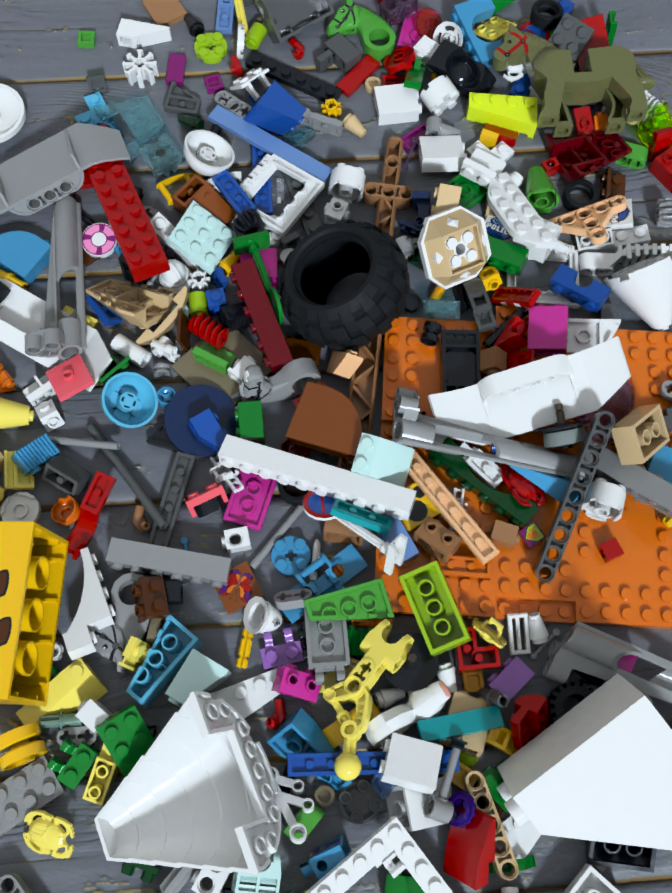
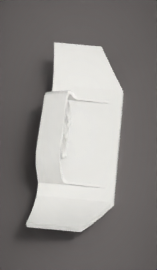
M0 278V281L11 290L8 296L0 303V341L50 369L66 361L59 359L58 356L46 358L29 356L25 353L24 335L37 331L39 328L44 329L46 301L7 279ZM61 310L64 316H70L69 314ZM86 324L87 348L83 349L80 356L95 382L94 385L86 388L87 391L91 392L113 359L98 330Z
M616 336L596 346L568 356L564 354L552 355L489 375L475 385L431 394L427 397L434 418L507 439L558 423L554 404L562 403L565 420L598 411L631 377L619 336ZM452 436L448 437V438H452V439H456V440H460V441H464V442H468V443H472V444H477V445H481V446L488 445V444L479 443V442L470 441V440H465V439L456 438V437H452Z

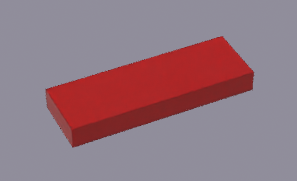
M367 54L336 84V87L342 89V94L349 98L380 67V62Z

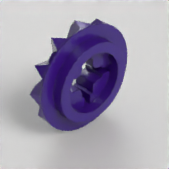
M458 791L452 794L448 801L453 803L454 812L449 824L456 828H464L466 824H471L472 817L476 816L474 811L477 805L474 803V797L465 791ZM456 807L465 808L466 811L464 813H460L456 809Z

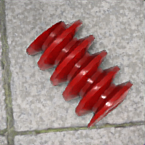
M201 313L199 316L194 315L188 323V331L193 332L218 350L226 344L230 331L229 328H224L216 320L212 321V318L210 316L207 317L205 313Z

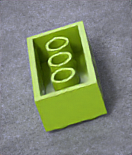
M437 560L399 576L432 656L439 655L472 641L444 572Z

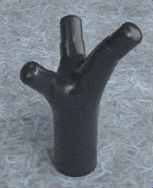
M575 670L583 678L578 681L579 684L591 683L600 687L604 683L603 679Z

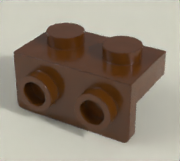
M163 576L139 577L131 588L132 596L135 598V615L138 617V622L143 623L147 619L167 618L170 614Z

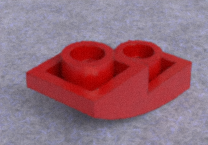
M670 126L654 131L653 144H649V162L654 161L655 157L670 148L672 141V128Z

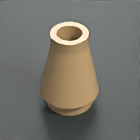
M349 113L343 119L344 128L358 137L362 138L367 133V130L355 114Z

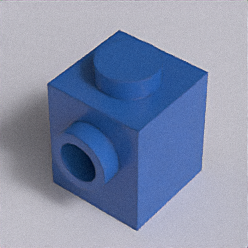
M223 287L205 291L211 317L218 316L220 314V307L227 306Z

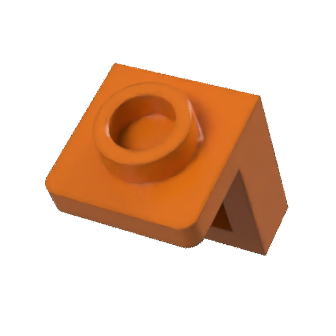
M605 112L594 113L592 120L595 131H604L608 114H605Z

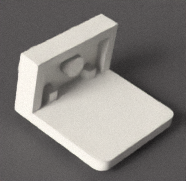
M477 148L470 158L466 157L462 162L460 175L488 189L489 184L492 185L496 176L502 173L506 162Z

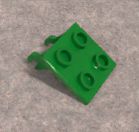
M110 353L113 359L112 362L116 366L107 374L103 373L97 384L103 383L105 385L114 376L113 373L116 371L121 373L130 365L128 361L131 358L127 356L120 362Z

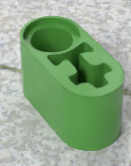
M626 142L632 148V152L614 163L633 169L644 168L649 152L648 148Z
M310 803L304 804L305 808L312 806ZM314 803L313 812L306 814L300 809L295 815L297 823H301L306 827L308 837L326 812ZM287 826L286 829L283 831V833L286 834L288 837L290 830L289 826ZM297 832L294 834V837L299 839L302 837V834Z

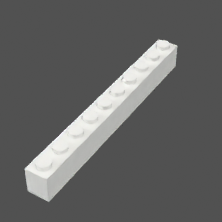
M228 434L218 452L220 464L227 468H237L247 474L259 475L263 479H273L283 485L296 486L302 491L309 490L322 497L328 496L340 499L361 508L371 509L378 514L391 515L397 520H409L417 491Z

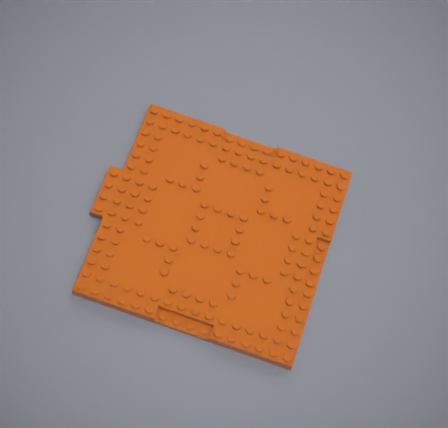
M496 306L495 320L497 328L505 321V317L511 315L518 307ZM529 313L522 319L527 325H529ZM399 317L391 322L392 328L384 334L381 438L393 439V406L398 387L416 390L417 395L420 396L419 412L425 411L426 416L434 418L427 396L442 393L441 334L438 335L439 341L437 346H427L421 343L420 337L424 332V323L426 321L438 322L442 325V330H478L475 321ZM496 329L480 333V350L486 349L484 346L487 344L482 345V342ZM528 329L526 330V332H525L524 335L522 336V338H523L524 340H526L527 342H528ZM617 329L613 338L619 336L631 377L598 411L566 420V422L592 421L596 413L610 411L615 416L616 424L638 406L660 404L662 412L667 407L672 406V402L662 398L658 391L663 382L667 380L672 381V332ZM527 345L514 353L528 351ZM534 355V358L539 360L552 355ZM481 372L482 380L483 378L487 377V375ZM667 387V392L670 393V387ZM605 415L600 416V424L603 426L607 425L608 418ZM591 422L583 425L586 434ZM535 430L511 437V440L544 447L543 433L535 432ZM671 432V433H668V434H669L670 441H669L667 444H665V445L672 448V432ZM594 434L592 442L599 444L601 438L598 434ZM610 434L606 446L617 454V449ZM449 438L458 446L464 443V441H456V439ZM465 442L471 449L473 447L480 448L484 453L496 455V453L490 451V445L481 446ZM583 442L573 444V447L561 450L560 447L550 449L578 456ZM413 447L452 495L454 487L462 489L460 482L449 478L443 469L437 468L430 463L428 455L431 450ZM494 462L498 467L503 465L502 463ZM471 470V472H472L482 483H484L485 485H487L485 482H483V481ZM409 475L406 479L405 488L415 483ZM594 475L592 482L595 481V478L600 477ZM504 481L495 488L497 491L510 494V489ZM465 490L463 504L468 503V507L463 508L488 538L495 520L509 523V520L503 515H497L490 505L480 502L476 497L477 495ZM543 491L546 503L542 506L539 505L540 508L526 526L535 521L545 536H547L560 502ZM456 492V498H461L462 493ZM626 493L622 517L618 521H613V518H607L606 522L598 521L588 517L584 509L580 510L555 577L550 582H542L534 575V567L545 539L529 549L521 537L518 545H514L511 550L495 545L500 553L491 559L490 579L445 577L463 618L474 619L477 617L480 619H490L493 617L496 620H507L506 613L527 612L530 614L532 612H539L544 623L576 624L577 621H580L586 625L672 630V527L668 528L662 524V518L665 514L647 504L634 500L633 496ZM569 510L563 511L562 519L564 521L569 520L571 512ZM441 514L433 518L439 520L449 530V523L440 517ZM416 528V529H414V530H412L411 532L408 533L409 536L411 537L412 541H413V537H414V532H415L418 528ZM558 529L554 533L557 540L561 539L564 535L562 529ZM616 537L624 554L605 563L597 546ZM461 540L460 547L454 555L476 557ZM417 544L415 546L419 551L418 557L398 568L394 565L393 573L390 576L384 572L386 555L375 546L374 580L382 578L393 614L414 615L399 576L430 563V554ZM550 548L547 551V557H555L556 549ZM548 567L540 569V577H546L549 574Z

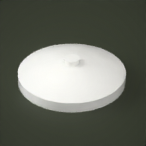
M0 83V143L11 139L20 131L26 119V108L17 91L8 85Z

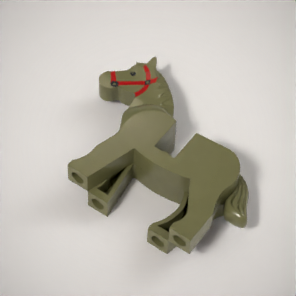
M509 23L508 32L503 35V44L494 51L492 67L499 72L506 70L508 66L523 64L526 67L531 86L542 100V111L538 121V128L553 127V138L570 137L573 123L567 105H585L600 101L605 105L608 112L604 134L622 133L626 122L644 121L648 111L645 90L655 86V79L648 75L641 66L636 64L634 55L627 48L622 46L590 48L587 50L582 71L574 73L571 50L558 49L549 41L532 33L519 31L512 23Z

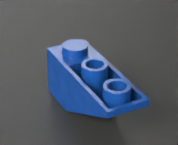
M208 408L189 419L187 424L197 440L219 452L228 432L219 425L217 414L211 412Z

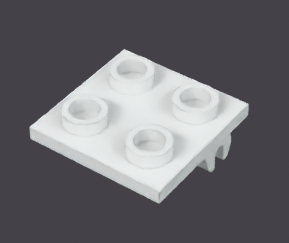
M261 67L253 68L246 72L247 76L235 79L233 85L229 88L230 90L245 88L256 102L260 96L250 82L258 78L267 89L271 84L264 74L270 70L268 68L262 69Z

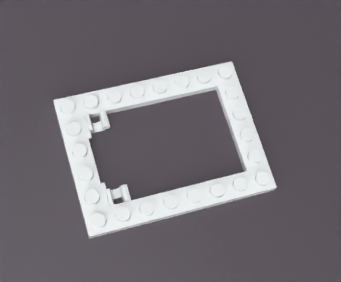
M394 815L305 893H344L374 866L378 868L382 863L393 878L397 877L404 869H407L424 893L453 892ZM397 856L400 860L394 864L392 859Z

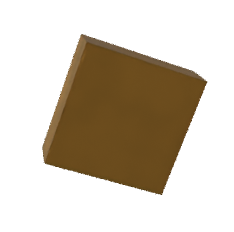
M482 670L461 672L463 691L475 693L479 692L480 688L485 687Z

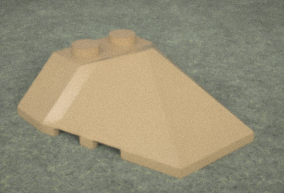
M107 279L86 289V293L130 324L139 326L140 329L150 328L166 319L175 305L172 299L179 292L158 286L157 289L148 288L147 284H141V287L132 286L131 282Z

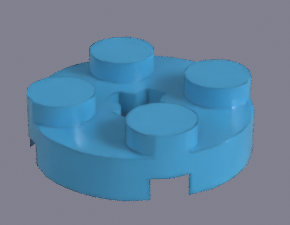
M295 536L284 537L276 541L272 549V564L281 574L292 577L296 572L300 573L310 564L311 552L309 546L301 538ZM290 551L297 555V557L293 558V561L285 558V555L289 554Z

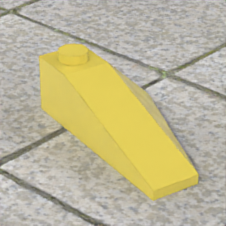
M80 657L49 682L47 706H23L16 712V715L24 725L34 722L39 723L40 716L57 715L60 712H63V714L73 713L77 711V708L83 701H88L89 699L98 701L109 691L86 660Z

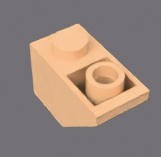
M348 349L333 351L326 372L341 378L350 379L364 358L357 356V352Z

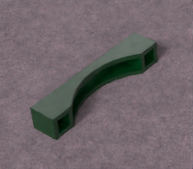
M446 438L443 444L460 447L449 438ZM432 450L428 455V459H430L429 461L433 466L443 469L449 478L460 482L463 489L473 492L477 495L476 497L480 502L490 505L497 515H503L509 520L510 524L519 526L521 530L540 508L530 499L528 502L532 503L531 507L520 505L512 494L502 493L482 483L468 468L462 455H452Z

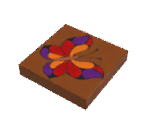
M247 561L231 568L227 586L222 585V588L215 587L228 615L244 608L248 601L255 596L265 597Z

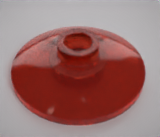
M424 8L416 17V29L421 38L426 35L433 40L434 31L442 23V20L434 9Z

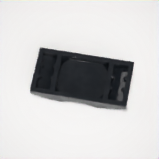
M444 39L426 64L437 75H444L445 77L447 75L457 90L469 97V92L488 94L497 81L484 64L474 61L466 54L462 47Z
M479 330L441 331L442 393L472 386L481 380Z

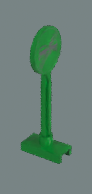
M268 230L233 237L235 256L250 253L253 257L264 288L269 294V300L279 325L283 324L281 302L276 289L272 287L260 255V250L270 248Z

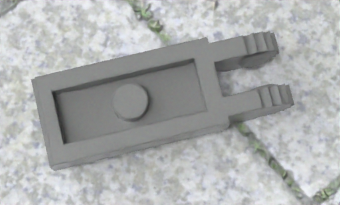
M306 108L307 110L302 115L305 118L301 124L337 137L342 136L343 121L324 116L321 113L312 112L309 108Z

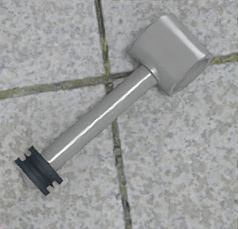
M460 737L450 738L452 743H449L448 746H451L452 750L438 797L434 795L428 796L423 807L425 817L444 824L449 823L453 816L454 805L451 801L446 800L460 751H465L464 747L467 745V742L463 741Z

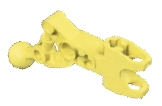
M387 619L381 621L365 636L360 644V650L365 655L346 680L325 689L323 692V698L333 706L337 713L336 718L341 725L340 732L344 737L343 753L336 758L334 763L336 775L344 781L354 780L360 775L362 769L361 761L356 755L357 741L361 739L362 734L367 731L371 718L372 696L369 691L385 669L394 674L401 668L415 641L410 635L406 634L396 643H387V637L393 626ZM359 684L358 690L352 692L353 687ZM351 701L356 703L354 720L349 712L343 709L342 703Z

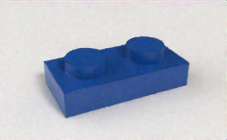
M88 294L85 300L105 326L120 324L122 318Z

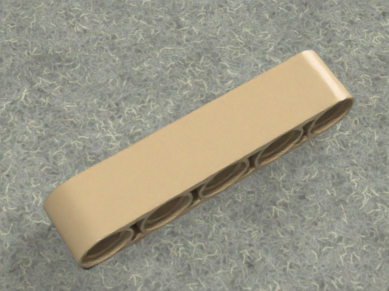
M468 771L462 779L465 791L474 797L476 805L477 799L480 796L485 797L486 806L480 809L477 805L476 808L496 818L495 841L500 840L503 843L502 851L499 853L495 852V860L492 861L494 869L501 878L513 880L519 872L518 864L486 780L479 771ZM472 774L478 778L476 787H472L469 784V777ZM509 862L511 872L508 875H504L502 866Z

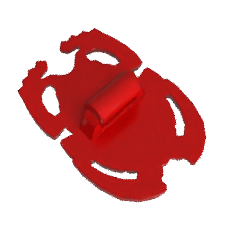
M503 464L500 467L499 471L504 483L510 489V494L513 495L520 505L531 507L532 503L528 502L529 499L536 501L537 506H542L546 503L545 494L542 489L510 466H507V464Z

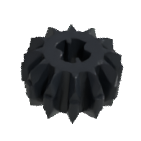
M248 209L246 212L243 210L233 220L232 227L237 236L259 232L264 224L259 213Z

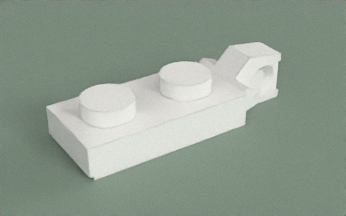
M465 442L460 445L461 448L483 452L480 448L473 447L471 449ZM462 455L466 465L490 488L495 489L503 481L499 471L500 467L493 461Z

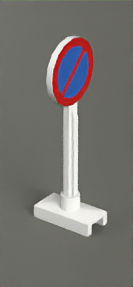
M312 491L304 496L302 507L309 517L320 521L336 519L379 548L380 552L386 555L384 566L386 574L390 576L393 573L395 563L399 566L403 564L408 537L401 533L391 543L385 542L360 525L330 515L335 501L334 498L322 497Z

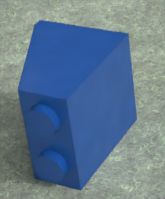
M274 80L257 99L243 120L284 136L287 132L291 133L303 121L305 117L302 115L307 109Z

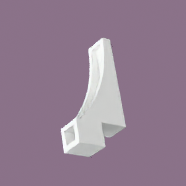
M88 547L80 550L84 568V586L81 602L68 631L62 634L71 660L96 652L94 644L98 643L95 631L113 625L112 617L116 616L113 605H108L106 600L110 598L107 588H102L100 582L104 581L101 571H96L95 565L98 562L95 553L90 554Z

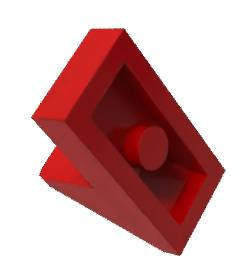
M513 315L493 346H498L507 352V355L523 348L528 344L522 338L528 329V325L518 315Z

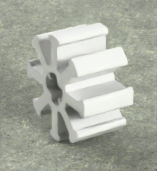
M137 49L138 58H135L129 52L126 55L128 62L123 61L122 65L129 84L133 86L138 81L139 88H145L144 80L150 82L151 85L155 84L154 76H159L157 61L154 60L151 52H148V55L144 57L143 50Z

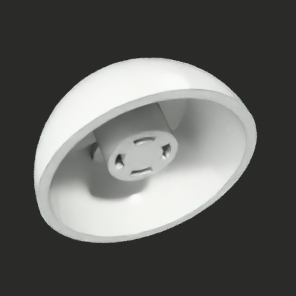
M194 130L185 137L183 144L184 156L188 165L195 172L211 177L216 176L225 169L228 170L235 160L234 151L230 144L221 136L207 130Z

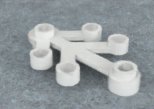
M271 766L278 788V793L274 796L275 804L281 808V812L290 828V840L294 844H302L307 838V829L303 824L297 823L288 804L300 807L304 813L309 814L314 810V801L311 798L304 799L282 792L279 785L292 788L294 794H302L304 782L301 779L293 780L280 776L279 771ZM300 784L302 788L295 789L294 786ZM310 803L312 806L305 808L304 804ZM297 832L302 834V837L299 839L294 837V834Z

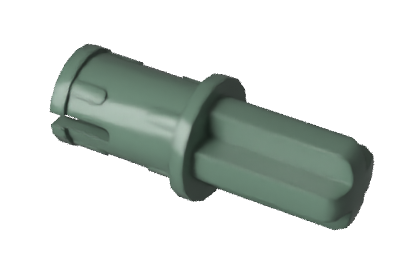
M60 712L57 715L39 717L41 729L55 727L62 729L68 726H82V722L75 716L77 713L63 714V712Z

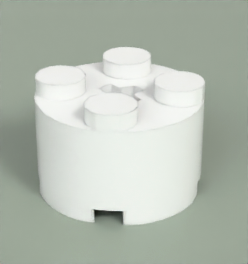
M441 75L428 84L429 88L426 91L423 89L420 93V99L433 116L438 117L446 108L452 109L457 104L456 99L460 95L447 75L446 77Z
M338 163L337 167L331 171L328 187L329 196L331 194L333 197L343 199L349 204H352L354 200L359 202L363 198L366 180L365 170L361 167Z
M595 478V481L591 482L581 509L586 511L585 514L588 517L598 521L606 522L607 518H613V521H618L621 519L624 509L626 487L607 482L604 478Z

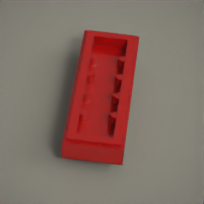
M499 286L490 298V302L493 305L532 308L541 292L537 288Z

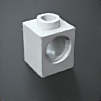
M247 526L223 530L224 537H221L223 549L227 548L228 554L252 549ZM238 536L241 538V541L238 544H232L231 539Z

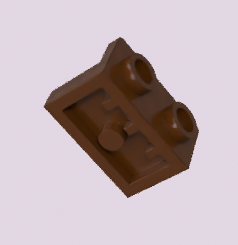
M607 167L600 179V183L603 184V188L600 190V198L605 200L616 195L625 196L626 175L611 173V167Z

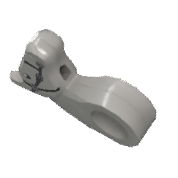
M311 358L292 360L270 378L263 374L260 366L256 364L250 365L244 371L243 378L239 383V391L233 394L231 399L233 401L241 400V402L261 400V403L290 399L302 395L307 381L313 383L315 381L321 382V375L316 362Z
M134 572L120 576L114 582L111 589V597L116 614L114 624L95 631L98 643L94 644L96 651L111 661L116 662L117 672L120 674H124L126 668L118 665V663L124 659L122 654L130 637L134 636L143 641L151 619H147L145 622L139 623L138 617L135 615L136 604L126 605L123 602L124 590L139 577H144Z

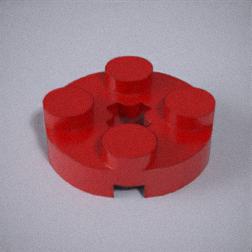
M407 45L393 50L394 54L391 56L388 54L383 60V65L388 74L393 75L398 71L411 69L417 55L414 48L412 47L411 49Z

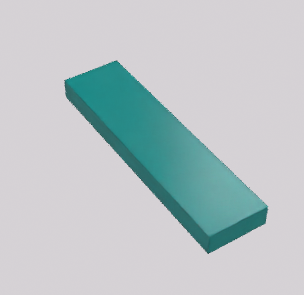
M494 705L419 720L416 722L420 740L434 742L451 737L503 728L504 722L499 706Z

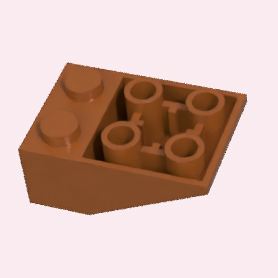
M197 174L171 196L174 209L182 215L194 200L226 226L236 216L233 209L213 187Z

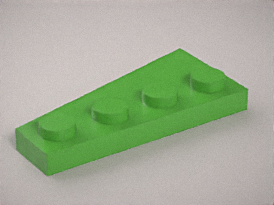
M382 578L303 601L309 622L394 618Z

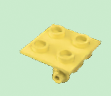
M493 16L485 23L477 26L473 32L476 36L486 39L487 42H494L503 39L504 33L508 32L509 23H512L515 27L517 24L498 16Z

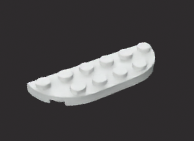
M507 172L497 175L494 183L488 186L487 202L506 231L522 244L527 242L534 244L535 248L543 249L557 247L559 241Z

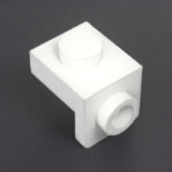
M52 399L41 402L38 406L34 407L47 432L65 424Z

